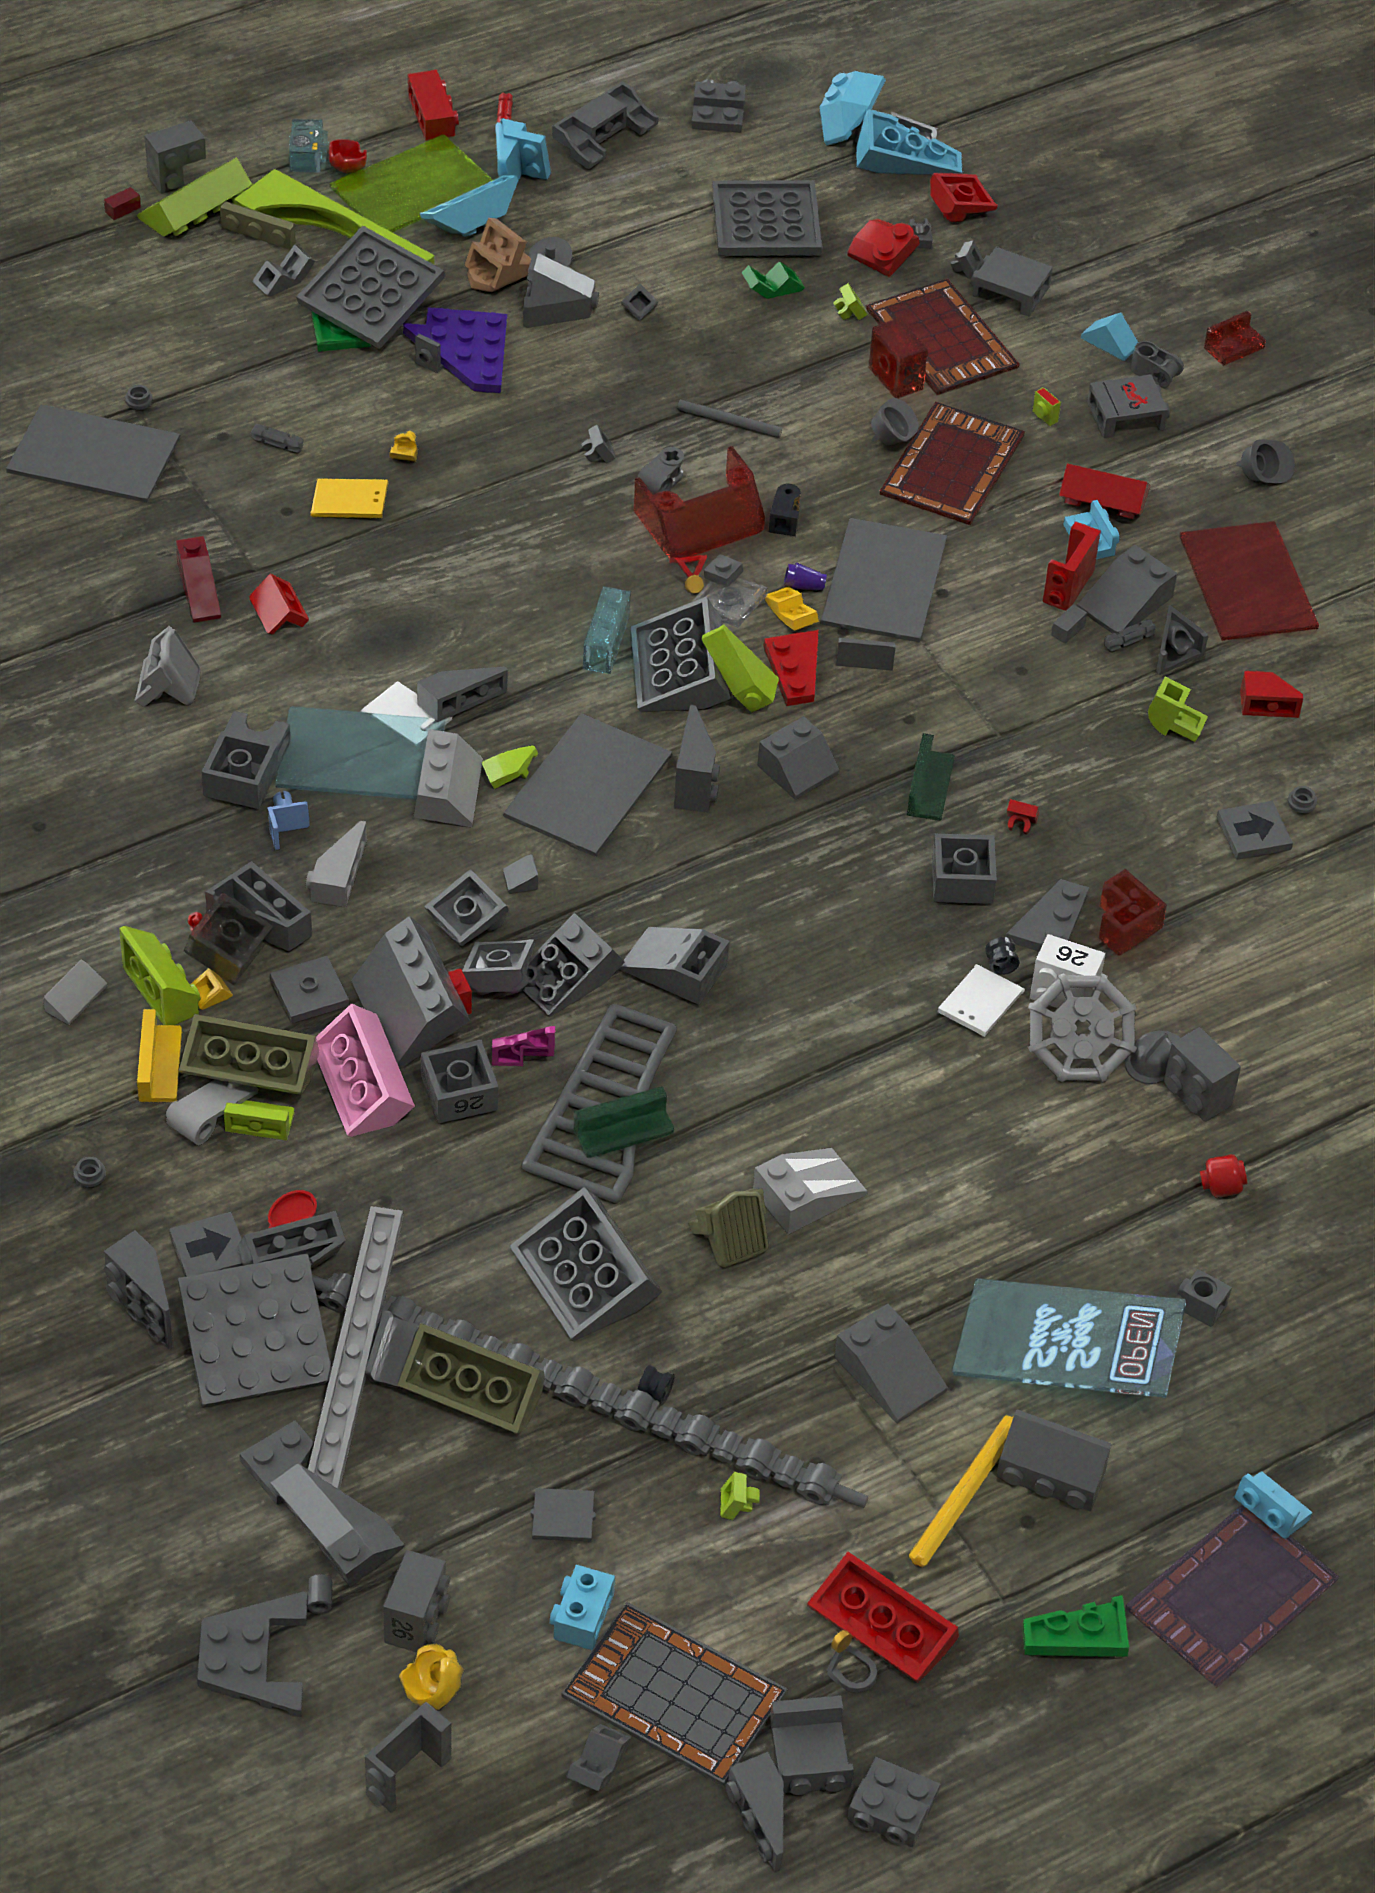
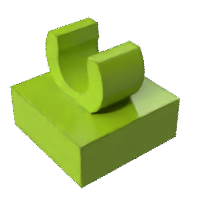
M849 283L841 287L840 291L844 298L837 299L833 304L842 320L848 319L852 313H854L858 320L867 316L868 314L860 298Z
M733 1472L721 1488V1517L733 1520L740 1511L752 1512L753 1503H759L760 1490L755 1487H746V1474Z

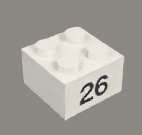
M1048 934L1035 961L1029 999L1036 1001L1058 979L1057 975L1062 973L1065 975L1100 976L1106 953ZM1070 988L1073 997H1091L1094 988ZM1063 991L1049 1004L1050 1006L1058 1008L1066 1000Z

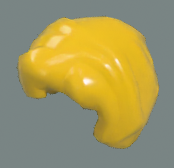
M430 1644L418 1649L416 1660L414 1663L408 1664L407 1668L401 1671L399 1678L407 1697L413 1703L421 1706L427 1702L435 1710H439L448 1704L460 1689L461 1675L464 1669L458 1663L454 1651L450 1649L445 1650L438 1644Z

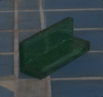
M923 733L909 794L907 816L941 821L955 756L953 754L932 751L934 735Z
M663 1086L574 1111L573 1131L585 1156L592 1158L674 1133V1126L666 1112L667 1094Z

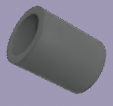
M317 1574L309 1578V1611L323 1614L332 1609L333 1580L330 1576Z

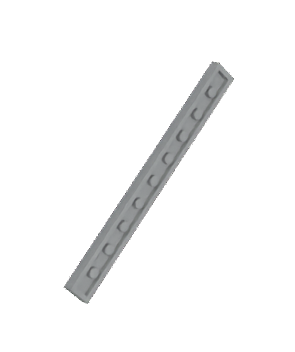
M370 1207L309 1462V1471L339 1490L365 1384V1369L375 1341L403 1221L402 1210Z

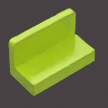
M248 1100L241 1104L227 1102L224 1110L225 1131L287 1141L294 1117V1108Z

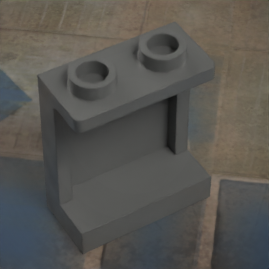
M995 247L990 256H985L980 270H975L971 278V285H973L972 295L978 297L985 288L1021 301L1020 314L1030 317L1050 288L1053 267Z

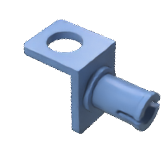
M283 791L285 799H282L280 792L276 793L273 797L275 806L267 807L269 831L275 850L280 849L278 832L307 828L310 825L307 802L293 803L291 794L287 791Z

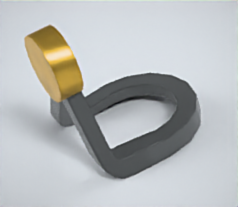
M842 1630L834 1637L831 1643V1647L836 1652L828 1666V1676L847 1691L864 1692L872 1688L876 1683L878 1676L876 1664L860 1650L849 1645L852 1641V1635L848 1631ZM844 1650L854 1654L868 1666L870 1676L867 1680L860 1683L850 1682L837 1669Z

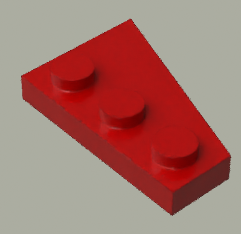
M819 630L764 638V649L774 674L779 678L778 685L786 706L814 702Z

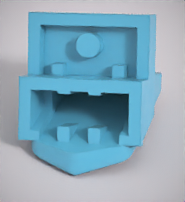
M503 118L501 123H496L497 172L499 177L503 175H517L519 180L521 175L524 174L547 180L551 170L545 136L527 132L525 123Z

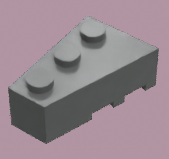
M252 861L205 891L207 916L287 951L292 950L312 936L311 912Z
M332 1211L246 1234L241 1239L237 1248L243 1266L308 1254L312 1270L338 1253L346 1240L337 1213Z

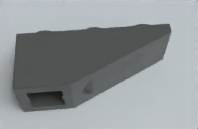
M766 1752L729 1768L728 1782L725 1784L731 1802H737L742 1810L741 1819L744 1827L748 1832L753 1831L757 1839L756 1845L760 1857L764 1862L769 1861L773 1871L777 1872L781 1870L783 1856V1779L769 1753Z

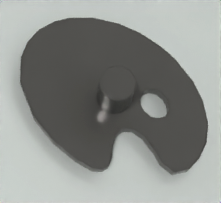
M548 237L534 244L528 254L532 258L533 252L539 253L568 268L572 263L571 246L567 241L558 237Z

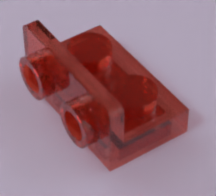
M1245 311L1209 327L1206 332L1204 349L1222 366H1225L1265 348L1266 340L1250 326L1251 313Z

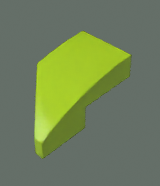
M535 746L521 747L481 762L493 788L496 789L520 775L526 779L529 774L527 768L532 758L537 757L538 751Z

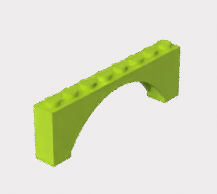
M276 169L272 170L234 199L235 205L295 224L326 228L350 239L362 226H365L434 264L433 254Z

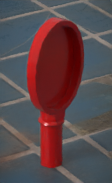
M304 1190L290 1191L282 1195L273 1203L269 1210L268 1228L315 1216L317 1201L314 1195Z

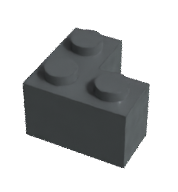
M192 120L145 135L147 175L161 194L184 186V165L206 159L205 137Z

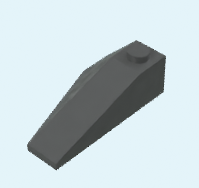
M299 1463L270 1483L349 1587L405 1547L384 1518Z

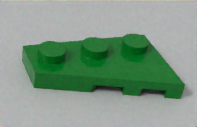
M1123 1595L1112 1597L1110 1603L1096 1605L1095 1602L1084 1604L1081 1610L1069 1613L1059 1610L1023 1619L1022 1632L1025 1655L1128 1657L1129 1642Z

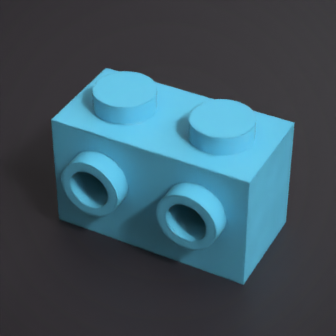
M576 1565L572 1576L565 1577L560 1593L563 1596L561 1605H554L550 1617V1624L554 1625L555 1640L590 1650L594 1649L614 1596V1575Z

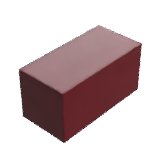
M129 187L104 199L105 213L113 220H116L140 209V195L133 188Z

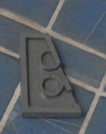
M1060 879L1006 933V937L1012 939L1016 945L1039 952L1048 934L1070 941L1087 899L1089 887Z

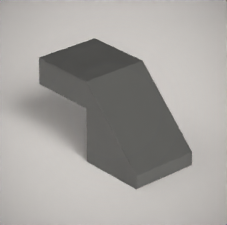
M294 244L280 266L266 260L252 282L267 296L271 297L301 283L316 261L301 247Z
M599 1724L590 1731L582 1756L571 1764L566 1778L600 1791L609 1784L632 1737Z

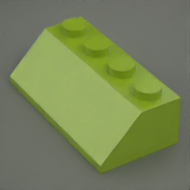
M236 157L138 213L137 217L163 237L172 232L174 236H177L188 229L186 224L192 221L195 225L208 217L206 212L212 209L213 213L219 211L222 204L230 198L234 202V199L242 194L246 188L250 187L252 183Z

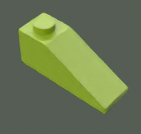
M725 625L702 635L704 645L732 694L751 713L773 703L779 678Z

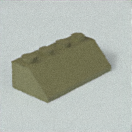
M194 1014L179 1073L302 1095L312 1080L319 1047L314 1035Z

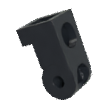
M786 483L777 488L770 512L769 533L796 537L801 494L799 487Z

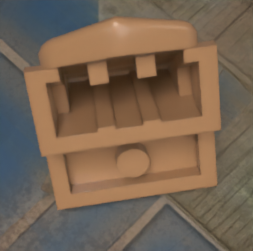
M488 218L481 241L472 242L465 266L468 268L467 275L472 289L493 292L528 276L531 258L524 253L527 242L496 218Z

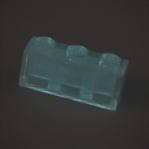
M603 586L584 642L583 669L611 674L630 616L631 591Z

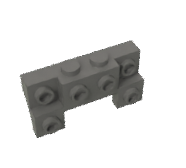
M622 81L552 126V138L571 149L570 158L590 169L606 158V149L601 147L599 143L626 126L642 135L658 125L659 116L644 105L633 87Z

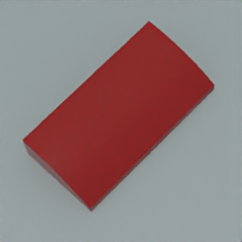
M850 1552L845 1554L807 1603L809 1608L839 1629L848 1631L852 1638L917 1683L934 1668L960 1637L956 1625Z

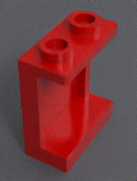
M1076 521L1074 522L1070 530L1066 563L1063 564L1053 559L1048 563L1043 595L1044 603L1064 611L1073 605L1095 570L1101 530Z

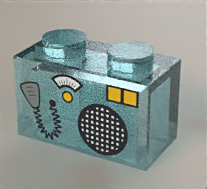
M292 119L289 146L290 172L321 173V162H326L327 148L323 146H328V130H323V120Z

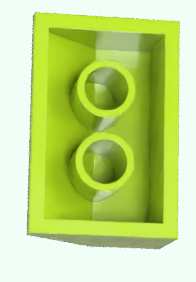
M128 926L120 927L123 968L152 1009H156V1016L163 1025H176L194 1017V1014L199 1015L198 1001L201 1000L200 993L194 984H189L186 980L182 966L179 963H174L168 946L165 943L161 944L153 933Z

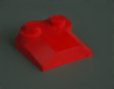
M933 173L930 180V195L948 221H963L968 213L987 212L997 209L998 205L994 203L977 175Z
M880 219L869 220L854 237L847 254L849 257L890 278L920 244V239L914 234L913 228L908 224L898 223L893 225Z

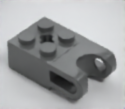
M234 711L225 730L221 731L202 770L203 796L259 809L291 741L290 724L275 721L268 730L263 732L253 731L249 729L246 720L248 714Z

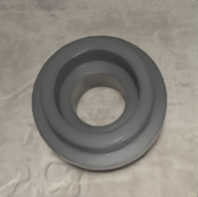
M134 385L128 389L125 401L130 408L142 410L152 404L153 397L146 386Z
M1298 786L1290 792L1288 805L1296 812L1309 813L1316 808L1317 797L1311 788Z
M95 1157L82 1158L74 1168L75 1181L84 1187L97 1186L106 1177L104 1164Z

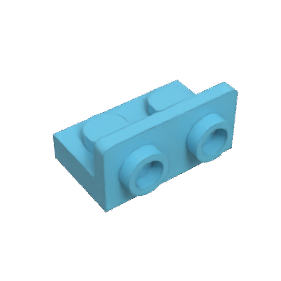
M1098 500L1091 501L1090 512L1064 517L1063 525L1069 536L1075 521L1101 530L1096 559L1115 556L1116 545L1119 543V532L1116 527L1112 526L1106 509H1102Z
M1262 1471L1254 1477L1250 1474L1243 1476L1234 1496L1237 1501L1284 1539L1306 1524L1313 1513Z

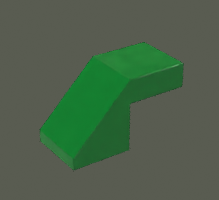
M780 261L766 275H763L751 266H748L742 272L750 288L766 299L801 292L805 288L797 273Z

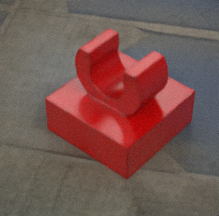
M1010 799L1007 808L1008 817H1010L1008 820L1009 830H1013L1014 824L1017 821H1022L1025 823L1023 833L1028 834L1031 829L1030 822L1037 824L1040 813L1039 807Z

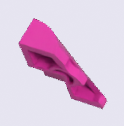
M555 1026L492 1039V1066H523V1056H554Z

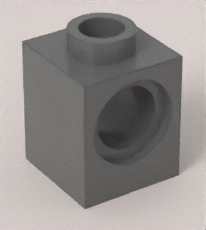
M1197 1269L1192 1278L1186 1277L1179 1287L1177 1294L1181 1298L1178 1310L1213 1327L1228 1305L1232 1287Z

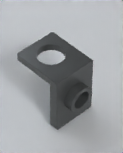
M418 334L415 337V363L435 373L440 372L444 368L441 364V344Z

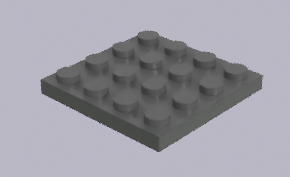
M815 180L712 182L718 256L822 255Z
M362 226L296 298L300 305L380 349L446 276L443 269Z
M308 1254L178 1278L202 1408L329 1383L332 1369Z

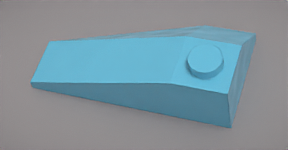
M871 109L866 111L856 147L858 168L892 174L933 175V173H962L961 152L935 138L927 139L918 134L919 130L912 126L909 129L898 123L899 119L890 114Z

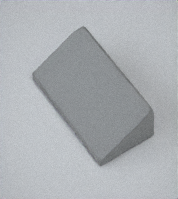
M80 960L44 996L45 1012L70 1025L108 986L107 982L85 961Z

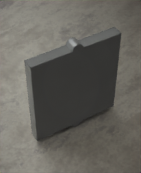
M535 1488L534 1509L530 1511V1516L533 1518L532 1539L591 1542L592 1521L596 1520V1513L593 1512L594 1491Z

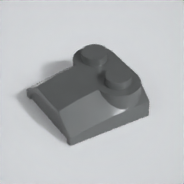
M471 869L424 906L435 922L460 946H463L485 930H495L501 927L506 920V913L509 912L507 905Z
M534 939L475 942L462 970L471 990L480 995L491 992L506 991L507 993H518L522 991L528 984L527 969L535 946Z

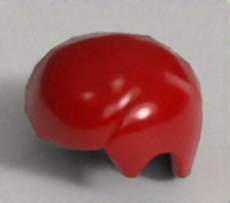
M336 139L329 144V162L333 168L340 172L356 173L365 167L367 150H364L362 153L360 144L357 141Z

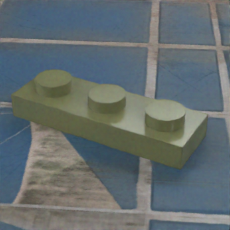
M226 201L220 207L221 228L290 250L296 244L295 223Z

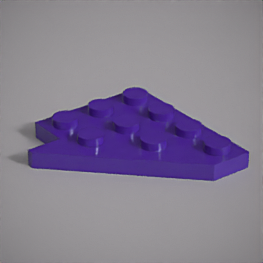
M428 307L426 325L403 324V334L414 343L415 337L418 334L440 343L441 364L473 391L501 393L507 314Z

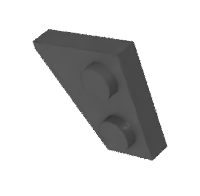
M295 1420L241 1452L240 1461L276 1505L282 1502V1499L270 1483L297 1463L300 1465L306 1463L311 1457L314 1442Z

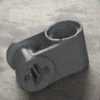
M1140 341L1134 348L1131 370L1138 376L1151 374L1156 385L1158 384L1161 388H1166L1172 383L1174 376L1182 373L1184 364L1177 355L1169 353L1152 342Z
M676 447L663 449L660 454L641 469L637 477V485L659 498L666 496L669 490L683 478V469L681 468V464L684 462L683 452Z

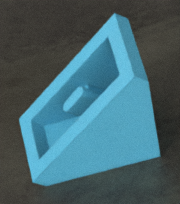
M1121 312L1095 321L1081 334V339L1123 361L1134 352L1135 345L1138 343Z

